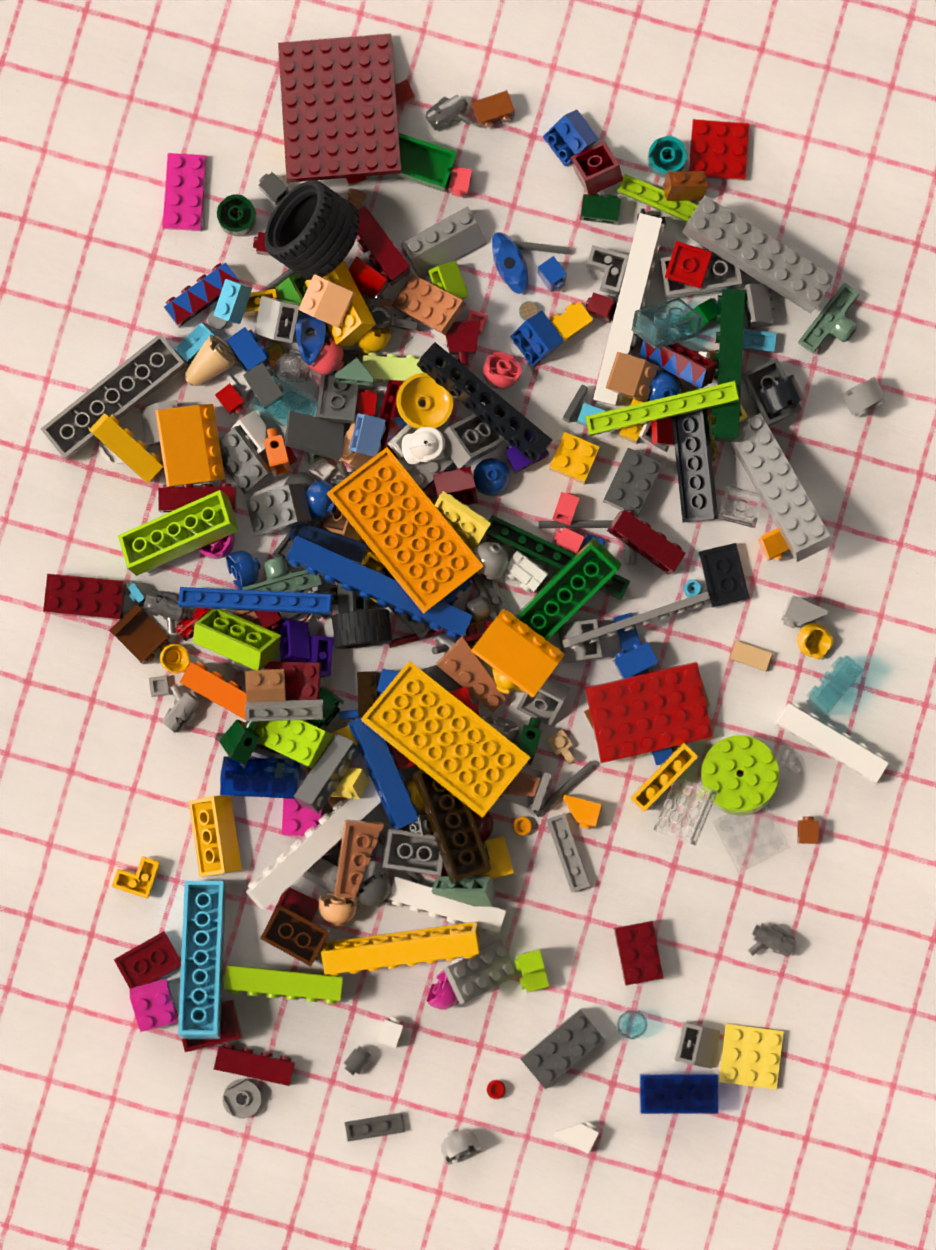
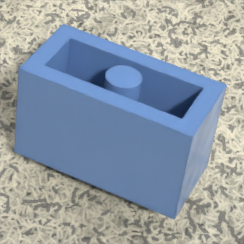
M357 414L349 451L372 457L376 456L381 450L380 441L386 429V420L366 414Z

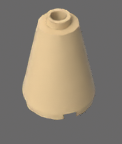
M210 335L185 371V380L192 386H199L233 367L237 363V358L235 355L231 356L229 352L232 349L217 336L213 338V335Z

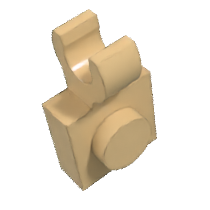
M563 729L546 739L556 756L562 754L568 764L575 761L568 750L573 745Z

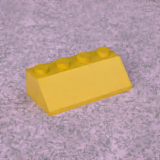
M231 794L189 801L199 877L242 871Z

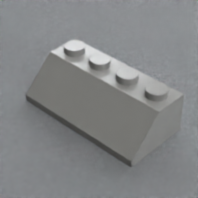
M467 206L401 243V247L418 277L423 279L429 275V270L461 258L486 244V241L477 221Z

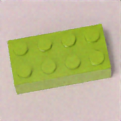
M212 609L195 623L193 643L225 656L234 662L243 664L252 670H261L278 655L281 635L225 610Z
M302 720L260 721L255 728L260 737L259 744L310 768L314 767L334 737L332 734Z

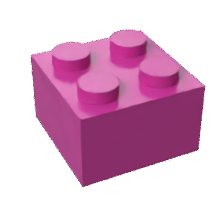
M283 796L282 835L306 836L304 833L312 826L316 828L320 824L318 820L322 817V809L318 814L301 806L294 796Z
M167 979L129 989V998L140 1032L177 1022V1010Z

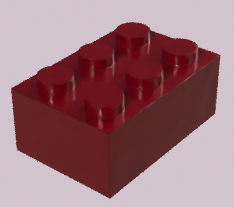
M653 921L615 927L614 933L624 985L664 978Z
M234 1000L221 1003L220 1039H182L185 1052L243 1038ZM176 1014L177 1023L179 1022V1014Z

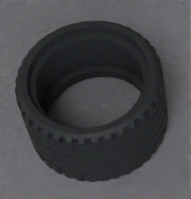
M310 180L301 183L280 201L272 213L265 232L266 251L304 279L312 280L314 274L324 277L341 264L353 247L360 225L358 210L354 205L320 181Z

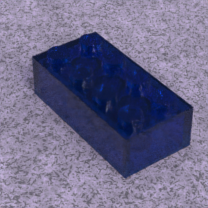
M224 756L220 774V795L295 799L294 795L300 785L301 763L291 758L276 759L274 757L257 758L250 756L247 764L243 765L230 759L229 756Z
M639 1073V1113L718 1114V1074Z

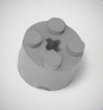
M875 376L867 382L864 381L846 391V393L841 394L851 414L856 417L868 412L869 406L873 408L886 402L884 399L886 396Z

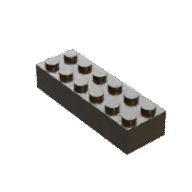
M416 771L412 776L451 885L488 873L491 870V866L470 808L425 771Z

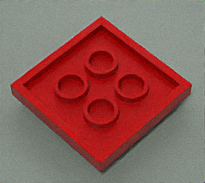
M693 119L689 171H705L706 178L745 181L749 123Z

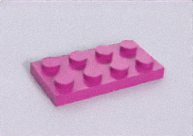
M168 153L163 229L201 231L206 155Z

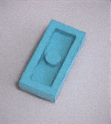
M743 329V349L774 353L777 333Z

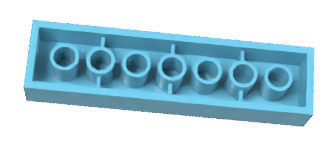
M185 881L178 1035L181 1039H220L226 885L224 881Z

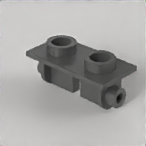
M426 814L418 817V821L410 824V830L413 833L421 832V836L433 833Z

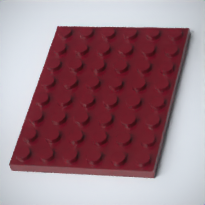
M391 33L278 43L287 183L401 174Z

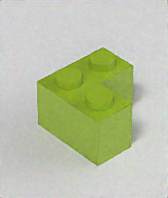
M540 949L518 954V959H515L514 962L517 971L522 973L523 978H519L522 990L526 989L528 993L550 987Z

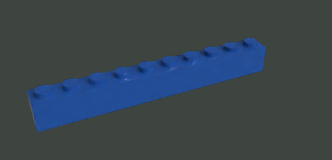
M299 536L294 538L286 556V560L289 561L288 564L293 567L299 568L301 566L306 568V572L311 575L317 576L319 574L329 583L334 584L337 582L342 585L341 588L347 591H357L360 593V597L367 600L372 598L377 601L378 605L385 608L390 606L395 609L394 612L405 616V614L412 616L413 621L421 624L423 622L430 624L429 627L436 631L441 629L447 632V636L453 639L464 636L473 616L442 601L423 614L396 580Z

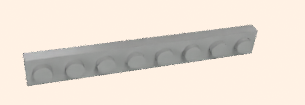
M707 592L573 636L562 640L564 648L571 646V649L583 646L582 642L587 640L589 644L600 640L599 636L606 634V637L618 634L617 630L623 628L624 632L634 629V624L640 622L642 626L652 623V618L658 617L659 620L670 616L669 612L676 611V614L687 611L686 607L693 605V608L705 605L704 601L708 600L709 596Z

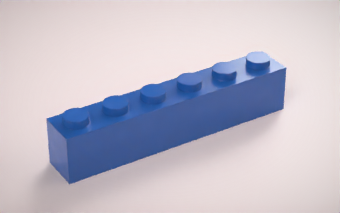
M362 717L349 722L348 726L360 749V754L391 826L394 830L418 820L417 815L419 813L417 807L414 804L412 805L410 800L411 793L403 784L402 772L400 769H397L394 763L396 759L393 752L389 751L387 747L388 742L361 721Z

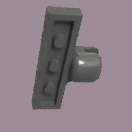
M376 306L371 310L369 309L376 323L373 327L374 329L383 330L387 326L417 331L418 322H415V319L404 316L403 319H397L395 314H390L384 307Z
M476 573L471 577L479 592V596L468 601L466 604L467 612L473 615L471 619L476 623L488 617L495 620L503 608L512 613L496 580L487 579V575L483 573L481 575Z

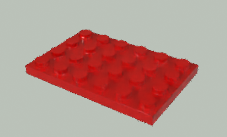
M697 662L585 687L601 763L681 745L684 742L689 743L713 737Z

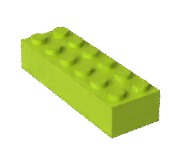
M219 490L118 535L127 569L138 576L239 531L229 497Z
M227 965L224 989H228V993L241 994V991H248L247 995L260 996V993H267L269 998H279V995H286V999L298 1000L299 997H306L305 1001L318 1002V999H325V1003L337 1004V1001L342 1000L344 977Z

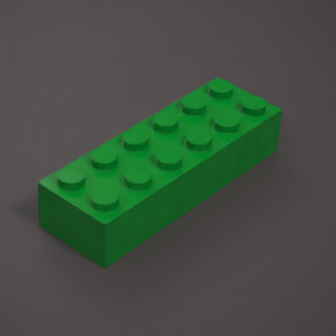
M593 537L515 617L527 624L537 634L543 636L545 640H548L619 570L621 563Z

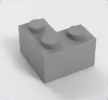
M592 245L586 268L604 272L600 291L618 296L629 255Z

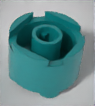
M666 136L658 138L650 146L647 159L648 166L655 175L666 178L668 172L682 171L687 158L686 149L682 141L676 137ZM669 154L670 159L668 158L667 160H665L664 156Z

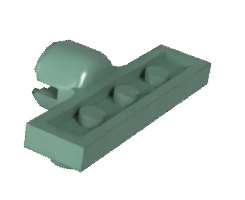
M844 282L799 339L798 344L814 354L829 335L835 336L842 342H847L853 336L857 327L856 323L846 317L845 314L859 297L860 293Z
M277 557L266 561L264 564L267 576L266 581L243 587L242 590L293 592L296 589L300 591L308 588L312 589L322 584L319 574L314 576L307 573L306 570L291 573L285 558Z

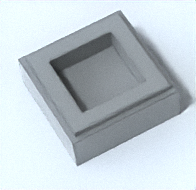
M168 675L149 678L151 697L171 695Z

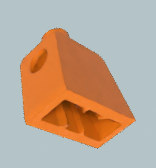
M276 428L266 430L267 439L263 441L273 477L292 472L282 435H278Z

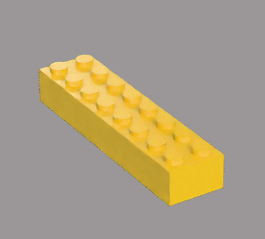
M476 921L327 941L324 943L321 955L325 975L338 976L342 972L355 974L364 969L376 971L380 967L392 969L402 964L414 966L418 962L424 961L426 963H435L439 959L452 961L462 956L464 958H473L479 954L481 941L478 922Z

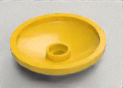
M419 373L409 377L402 383L397 393L396 401L399 414L408 425L415 429H420L421 427L438 428L451 415L453 397L427 373ZM419 401L424 402V407L419 405Z

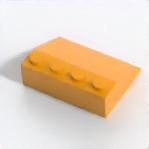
M214 404L155 410L167 487L225 480Z
M504 608L471 650L531 697L536 695L565 655L557 647L545 640L543 636L537 634L527 624L521 622Z

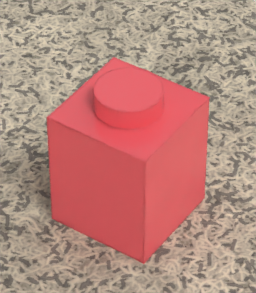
M453 166L449 184V192L453 196L463 197V195H468L472 170Z
M561 492L552 520L570 526L579 497L571 493Z
M563 528L562 531L558 530L554 541L557 542L556 546L575 555L578 553L584 540V536L567 528Z

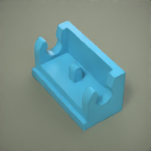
M201 322L174 350L189 364L193 361L206 339L210 335H213V338L215 336Z

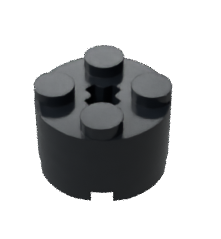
M794 374L779 379L774 384L759 390L770 415L805 399Z

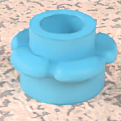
M691 579L688 580V583L684 584L683 591L687 597L701 594L702 585L700 582Z

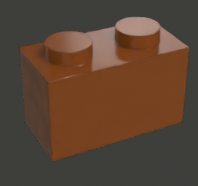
M507 90L471 102L479 128H489L494 125V122L500 120L501 122L511 120L512 116H515V110Z
M705 171L668 172L663 183L666 201L702 200L708 188Z

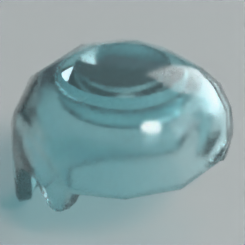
M626 1011L618 1019V1032L628 1040L638 1039L644 1035L647 1029V1018L640 1011Z

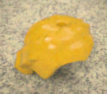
M820 623L807 624L797 635L800 651L804 655L817 660L825 657L827 651L830 650L834 643L833 636L830 635L829 630Z

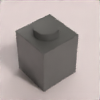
M273 172L269 175L266 173L259 180V189L274 204H277L289 192L288 187Z

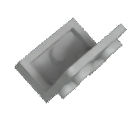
M523 766L520 770L521 772L541 778L535 796L502 794V799L539 811L540 808H543L546 801L544 797L545 792L552 785L551 774Z

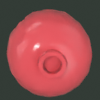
M331 336L328 338L329 343L324 342L314 361V365L308 366L320 375H329L335 370L338 372L344 365L342 361L344 349L341 345H336Z
M494 352L491 356L489 354L485 360L483 375L487 383L492 387L508 389L519 380L522 373L521 364L519 361L517 364L513 360L514 357L510 354Z

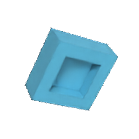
M135 583L131 584L128 587L130 590L128 595L133 602L138 601L139 604H142L146 598Z

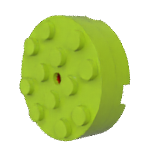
M743 735L727 737L717 742L706 754L701 770L702 786L709 801L725 813L738 816L753 814L763 809L777 791L779 782L778 763L769 747L758 739Z

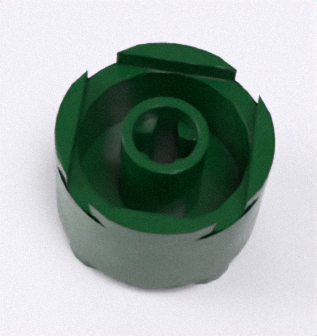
M233 194L220 202L217 208V218L224 232L232 236H243L252 231L256 223V212L253 204L245 196ZM236 212H239L240 216H238L237 219H234V215L236 214Z
M320 687L319 700H323V719L306 721L324 730L322 726L324 724L328 726L341 710L338 708L339 704L343 705L344 701L327 687Z

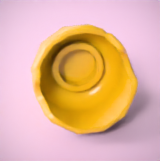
M170 644L164 647L160 654L162 667L170 673L179 674L185 671L190 664L188 651L180 644Z

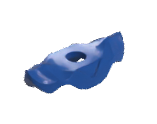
M496 232L492 237V252L496 269L513 292L522 294L528 287V272L525 259L519 247L508 235ZM508 257H512L515 260V266L511 269L504 265V261Z
M301 311L296 322V339L302 358L310 366L316 360L324 344L326 323ZM308 329H313L316 331V335L308 337L305 332Z

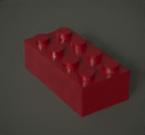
M364 205L358 209L360 225L356 238L357 245L364 254L368 253L372 266L375 269L378 267L381 275L387 279L388 283L394 286L411 273L410 265Z
M47 574L43 612L46 614L119 621L123 616L126 583L119 580Z

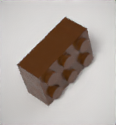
M278 904L260 939L311 967L330 931Z

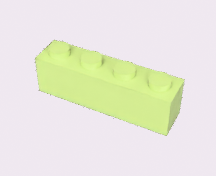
M369 353L368 356L363 355V366L373 377L374 382L388 383L389 380L404 382L415 374L424 373L417 366L419 359L414 355H406V358H398L396 354H387V357H381L378 353Z

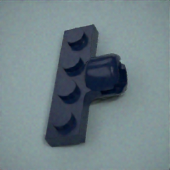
M306 523L292 527L289 535L290 539L294 540L296 536H299L359 563L362 562L367 547L366 544Z

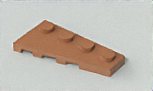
M345 820L334 892L335 897L355 898L363 879L365 868L371 859L370 856L373 848L377 844L379 833L383 829V823Z

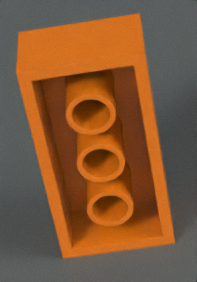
M198 661L195 664L190 662L180 683L246 720V692L240 690L241 686L231 680L229 683L225 682V677L215 671L211 674L207 671L208 667Z

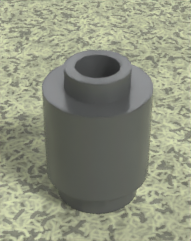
M359 1046L345 1060L344 1064L347 1066L344 1069L353 1076L355 1073L359 1075L370 1061L371 1054Z

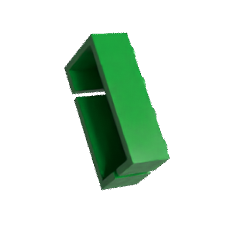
M399 133L401 174L393 175L445 192L450 179V173H452L457 159V152Z

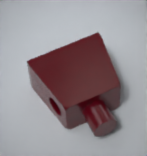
M456 321L445 335L449 354L457 355V360L462 365H469L468 355L476 354L480 321Z

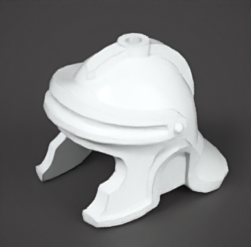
M421 427L415 433L407 434L403 437L402 452L409 464L431 462L444 458L445 439L439 430L432 427Z

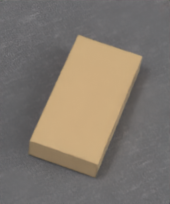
M735 641L729 659L766 672L772 653Z

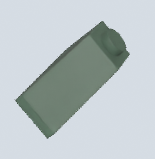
M437 876L432 888V894L477 907H492L497 893L490 877H473L451 885L448 876Z

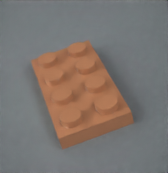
M412 274L391 305L400 312L446 335L466 306V303L458 297Z

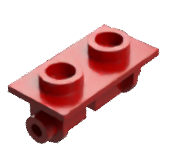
M206 608L195 609L191 613L194 619L191 621L186 617L177 624L176 631L185 641L193 638L195 623L210 610Z

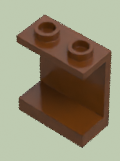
M138 604L131 608L109 630L141 664L145 662L147 664L156 657L154 653L158 649L163 650L170 643L168 641L170 637Z

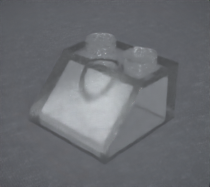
M727 485L718 519L755 528L763 501L758 493Z

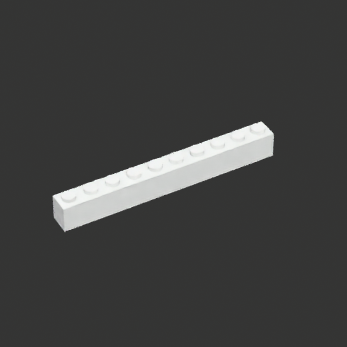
M641 213L639 215L593 398L594 401L615 406L616 402L621 400L622 395L606 389V385L617 352L632 356V354H629L630 346L634 347L637 336L633 335L634 329L639 328L640 325L639 309H644L646 298H642L644 290L648 291L651 280L647 278L649 272L653 273L655 261H652L654 253H658L660 243L657 242L658 235H662L665 225L661 223V218Z
M369 775L367 777L370 782L360 799L347 798L344 802L339 801L332 807L334 811L329 815L326 813L318 820L320 824L316 828L313 826L304 833L306 837L301 841L299 839L290 846L292 849L287 854L285 852L276 859L277 863L273 867L271 865L262 872L263 876L259 880L256 878L248 885L249 889L246 893L260 909H266L342 838L345 820L361 821L381 802Z

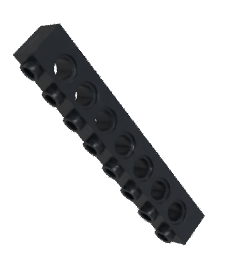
M436 342L419 359L417 366L422 372L427 373L438 385L446 389L452 397L458 399L468 410L476 414L482 422L488 424L497 434L506 439L511 446L518 449L525 458L530 459L533 463L553 441Z

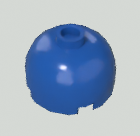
M657 371L650 385L648 401L681 394V384L676 376L667 371Z
M484 459L476 465L473 471L475 487L484 495L492 497L500 495L510 484L511 475L509 468L499 459Z
M322 479V482H314L305 493L310 516L314 518H326L338 509L327 495V492L334 487L324 479Z
M236 551L228 554L226 557L229 574L232 573L236 579L233 580V583L237 589L242 590L243 587L253 585L257 581L259 569H261L259 560L246 551Z

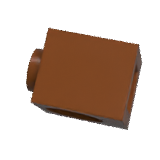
M803 816V820H798L797 844H818L819 821H814V817Z

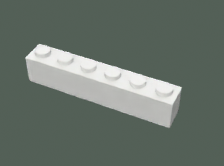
M787 704L776 725L871 782H878L888 765V762L885 761L886 757L877 752L874 755L868 751V746L861 742L859 744L852 741L853 738L844 732L842 735L835 731L836 727L827 722L824 725L819 722L820 718L812 713H809V715L802 711L803 708L798 704Z
M398 877L394 879L388 898L392 900L391 904L400 907L403 904L410 905V910L421 913V910L429 911V916L439 918L442 915L447 917L448 922L458 924V921L465 923L477 921L478 927L484 928V933L495 935V932L500 933L506 913L505 910L495 907L471 906L432 894V888Z

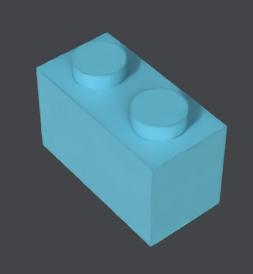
M225 279L213 316L240 324L252 287Z

